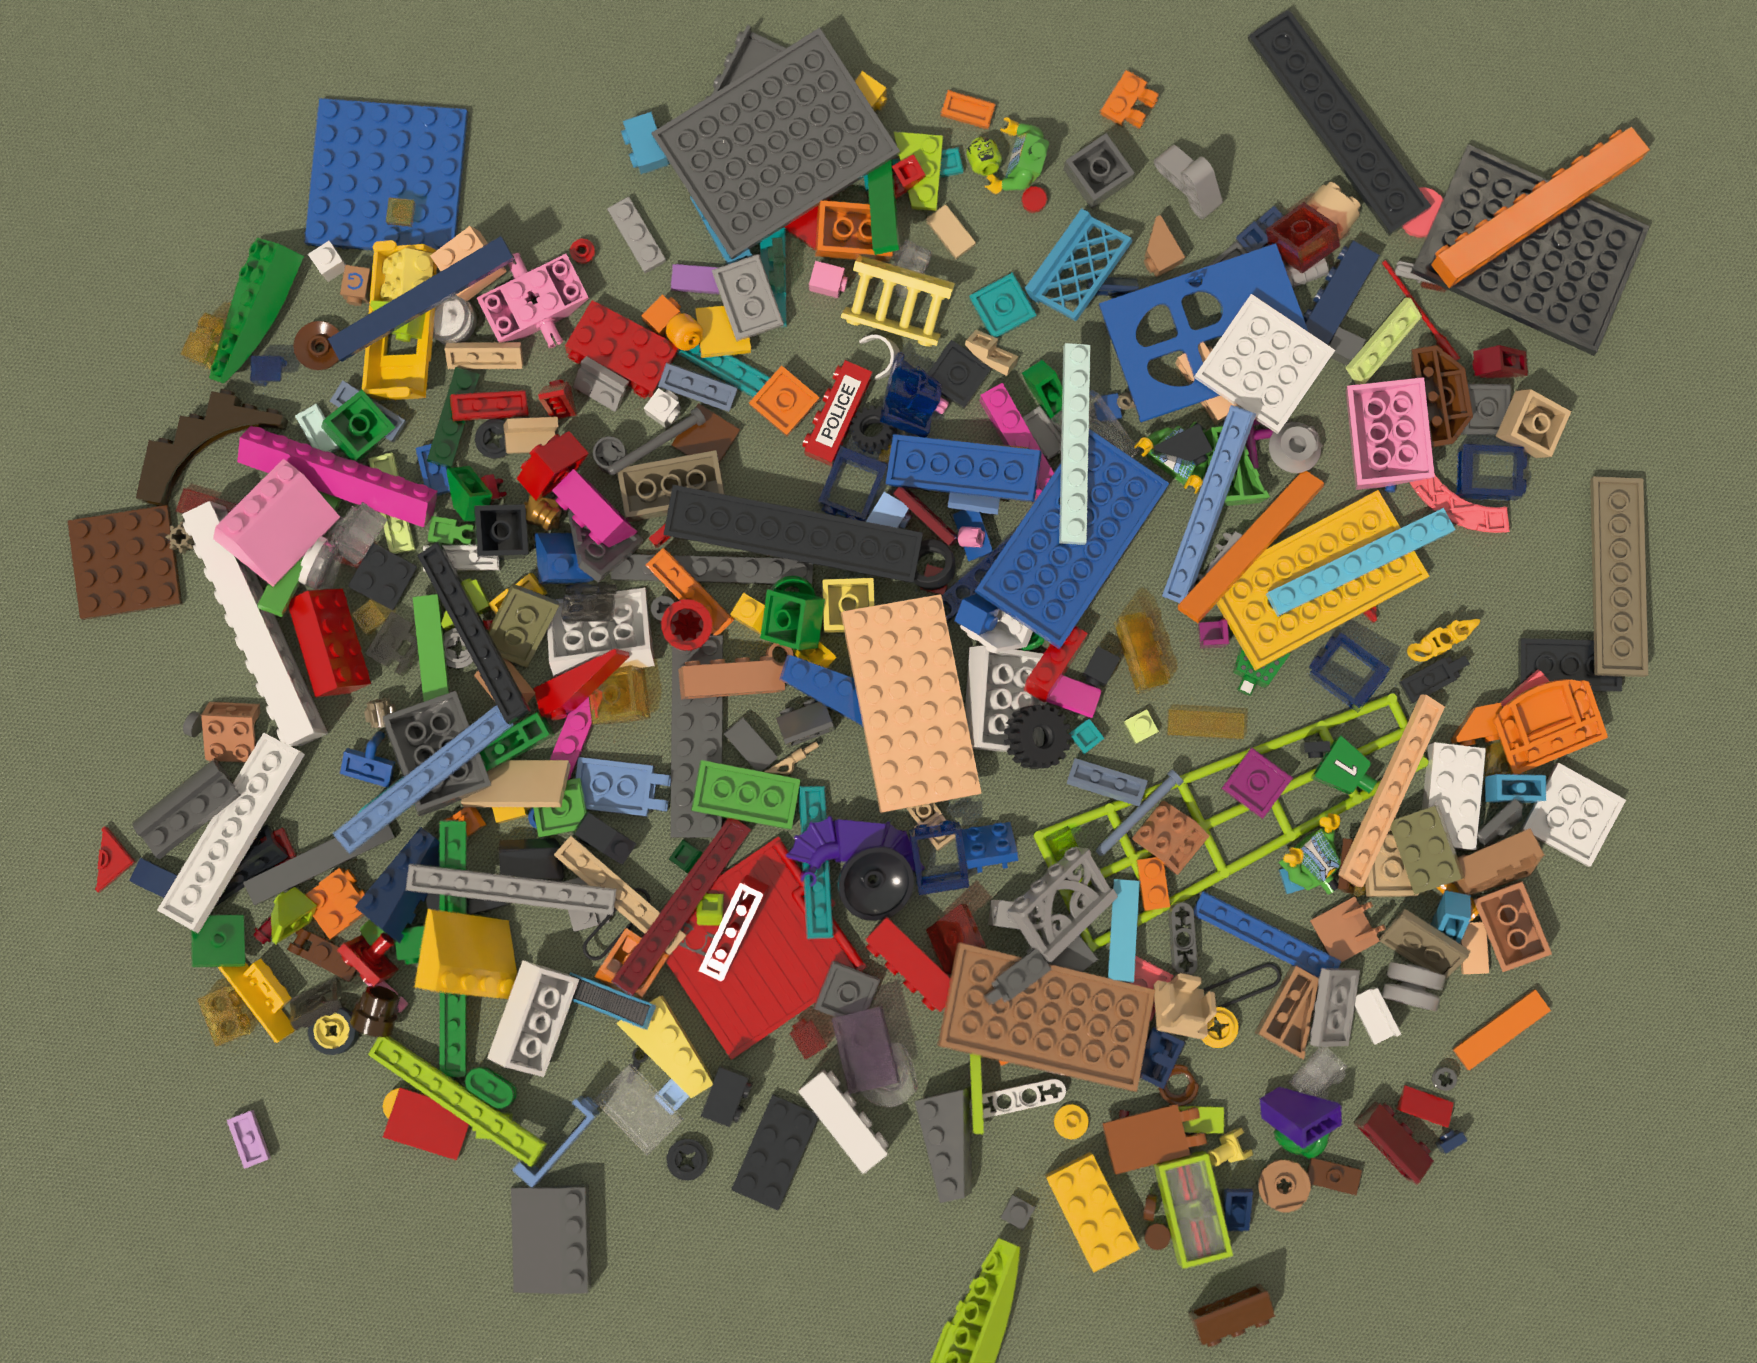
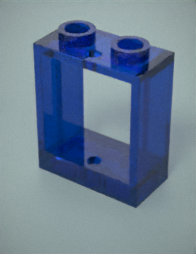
M1477 444L1461 445L1458 448L1456 495L1460 498L1511 501L1520 499L1525 494L1527 488L1526 479H1523V469H1526L1527 455L1524 454V447ZM1473 454L1513 456V490L1472 488Z
M841 446L818 500L819 506L822 507L821 510L833 516L839 513L846 516L845 518L866 522L886 474L887 464ZM843 462L877 475L862 513L828 500Z
M1340 633L1337 638L1332 636L1324 647L1327 651L1322 657L1316 656L1309 666L1311 669L1309 677L1359 713L1389 675L1391 669L1346 635ZM1341 647L1375 671L1355 698L1320 674Z
M946 820L936 826L929 827L928 824H921L909 830L916 886L919 895L969 888L963 835L959 822ZM954 834L959 871L922 877L917 840Z

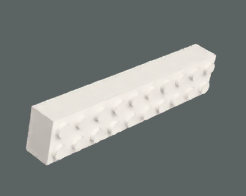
M211 501L206 502L182 514L185 520L183 522L184 529L194 539V551L200 559H203L206 566L204 573L216 588L214 595L220 605L223 604L226 610V614H224L226 622L236 632V644L241 651L244 650L247 657V660H245L246 666L251 674L254 673L258 681L256 688L268 703V706H266L268 715L278 725L277 735L282 743H286L287 746H303L328 734L275 615L258 609V603L264 591L256 573L213 539L215 527L229 514L226 507Z

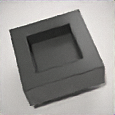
M1012 1194L1000 1218L1024 1230L1035 1206Z

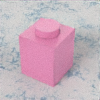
M815 261L809 283L810 291L839 298L840 291L845 292L848 277H845L844 268Z

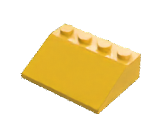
M428 909L415 987L436 992L509 999L517 977L509 920Z

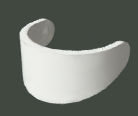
M869 335L859 340L860 344L881 339L888 345L891 352L888 367L882 373L875 376V379L878 380L896 370L900 361V352L892 340L879 335Z

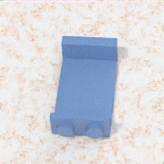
M580 1096L572 1102L587 1118L541 1170L535 1165L530 1167L523 1161H520L513 1169L531 1188L541 1181L600 1114L597 1110L599 1105L589 1096L586 1098Z

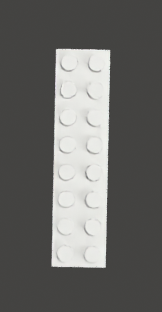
M265 733L262 734L233 783L241 796L211 819L157 911L199 933L303 759L304 753L291 746H287L285 743Z

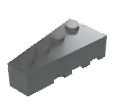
M971 1086L922 1097L915 1101L940 1203L965 1198L972 1193V1159L970 1158V1145H972L970 1135Z

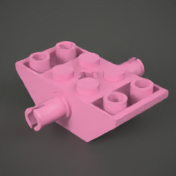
M512 254L516 264L512 261L508 266L514 279L477 297V300L499 343L525 338L541 330L548 347L554 348L556 345L552 337L555 338L558 345L563 342L554 323L570 316L589 297L567 254L530 272L527 271L520 254ZM537 298L538 303L533 305L531 300Z

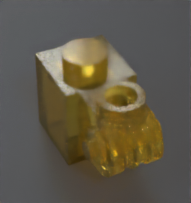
M207 312L204 313L198 320L195 333L190 331L181 355L188 361L211 370L219 346L214 342L215 336L223 332V319L216 318L214 315L211 316Z

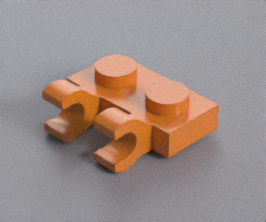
M1126 70L1101 109L1100 114L1120 126L1126 120L1140 129L1146 115L1132 108L1137 100L1153 108L1158 101V94L1152 90L1145 89L1147 82Z

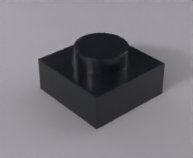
M1330 741L1304 742L1300 744L1301 754H1308V759L1323 758V753L1330 752Z

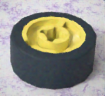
M329 1006L316 1012L309 1022L307 1032L313 1047L327 1055H337L347 1052L352 1048L359 1038V1031L350 1024L353 1012L341 1006ZM338 1026L336 1028V1033L338 1034L332 1035L329 1031L330 1027Z

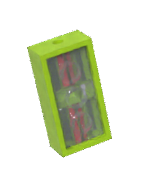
M1201 1150L1193 1152L1189 1156L1154 1164L1177 1264L1185 1269L1233 1256L1209 1154Z

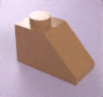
M1161 215L1157 216L1154 221L1144 256V264L1150 273L1153 272L1156 278L1181 265L1185 259L1183 252Z

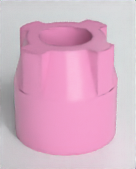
M964 526L960 528L958 532L960 546H983L985 532L981 528Z

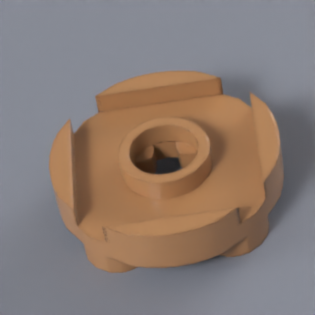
M1278 1159L1269 1163L1262 1170L1258 1189L1262 1200L1271 1208L1279 1212H1292L1299 1209L1307 1200L1311 1183L1308 1173L1298 1162L1289 1159ZM1285 1178L1287 1182L1292 1183V1186L1288 1188L1289 1192L1284 1193L1283 1189L1277 1188V1184L1281 1183V1179Z

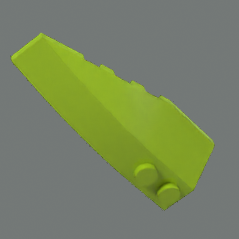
M998 1238L981 1266L983 1270L979 1277L973 1279L969 1285L971 1290L965 1300H960L956 1306L957 1313L951 1322L947 1321L930 1363H995L1013 1301L1020 1254L1019 1246Z

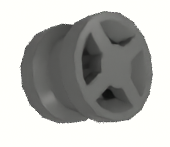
M660 596L652 602L651 612L655 619L661 623L666 609L674 603L670 597Z

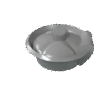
M1299 422L1285 423L1278 434L1273 432L1269 441V452L1275 464L1291 473H1301L1311 469L1319 460L1321 448L1323 447L1314 427Z

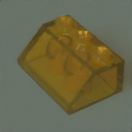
M1145 612L1118 617L1114 626L1137 695L1168 685L1167 679L1171 677L1167 665H1162L1160 655H1163L1161 645L1158 640L1154 641L1152 631H1155L1152 618L1150 616L1147 617Z

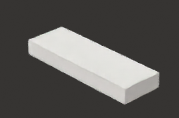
M443 545L456 571H500V559L477 557L476 545ZM423 546V551L430 546Z

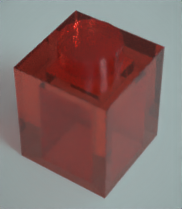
M804 1018L792 1025L794 1031L789 1034L805 1060L828 1046L813 1020L807 1022Z

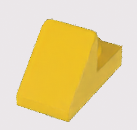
M820 642L816 649L796 650L792 648L793 654L797 658L824 668H828L837 658Z

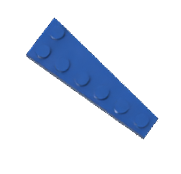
M787 655L779 678L780 680L863 727L854 678L795 656Z

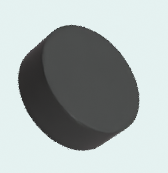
M193 711L187 716L183 725L185 735L193 738L199 735L202 730L201 713Z

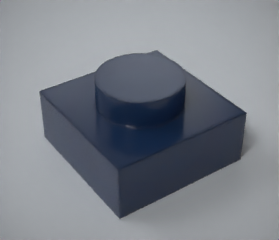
M1450 1129L1439 1136L1440 1140L1435 1142L1440 1152L1447 1154L1468 1140L1462 1131Z

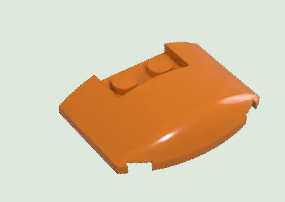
M1561 679L1532 687L1509 701L1493 719L1512 775H1518L1608 738L1590 683L1585 680Z

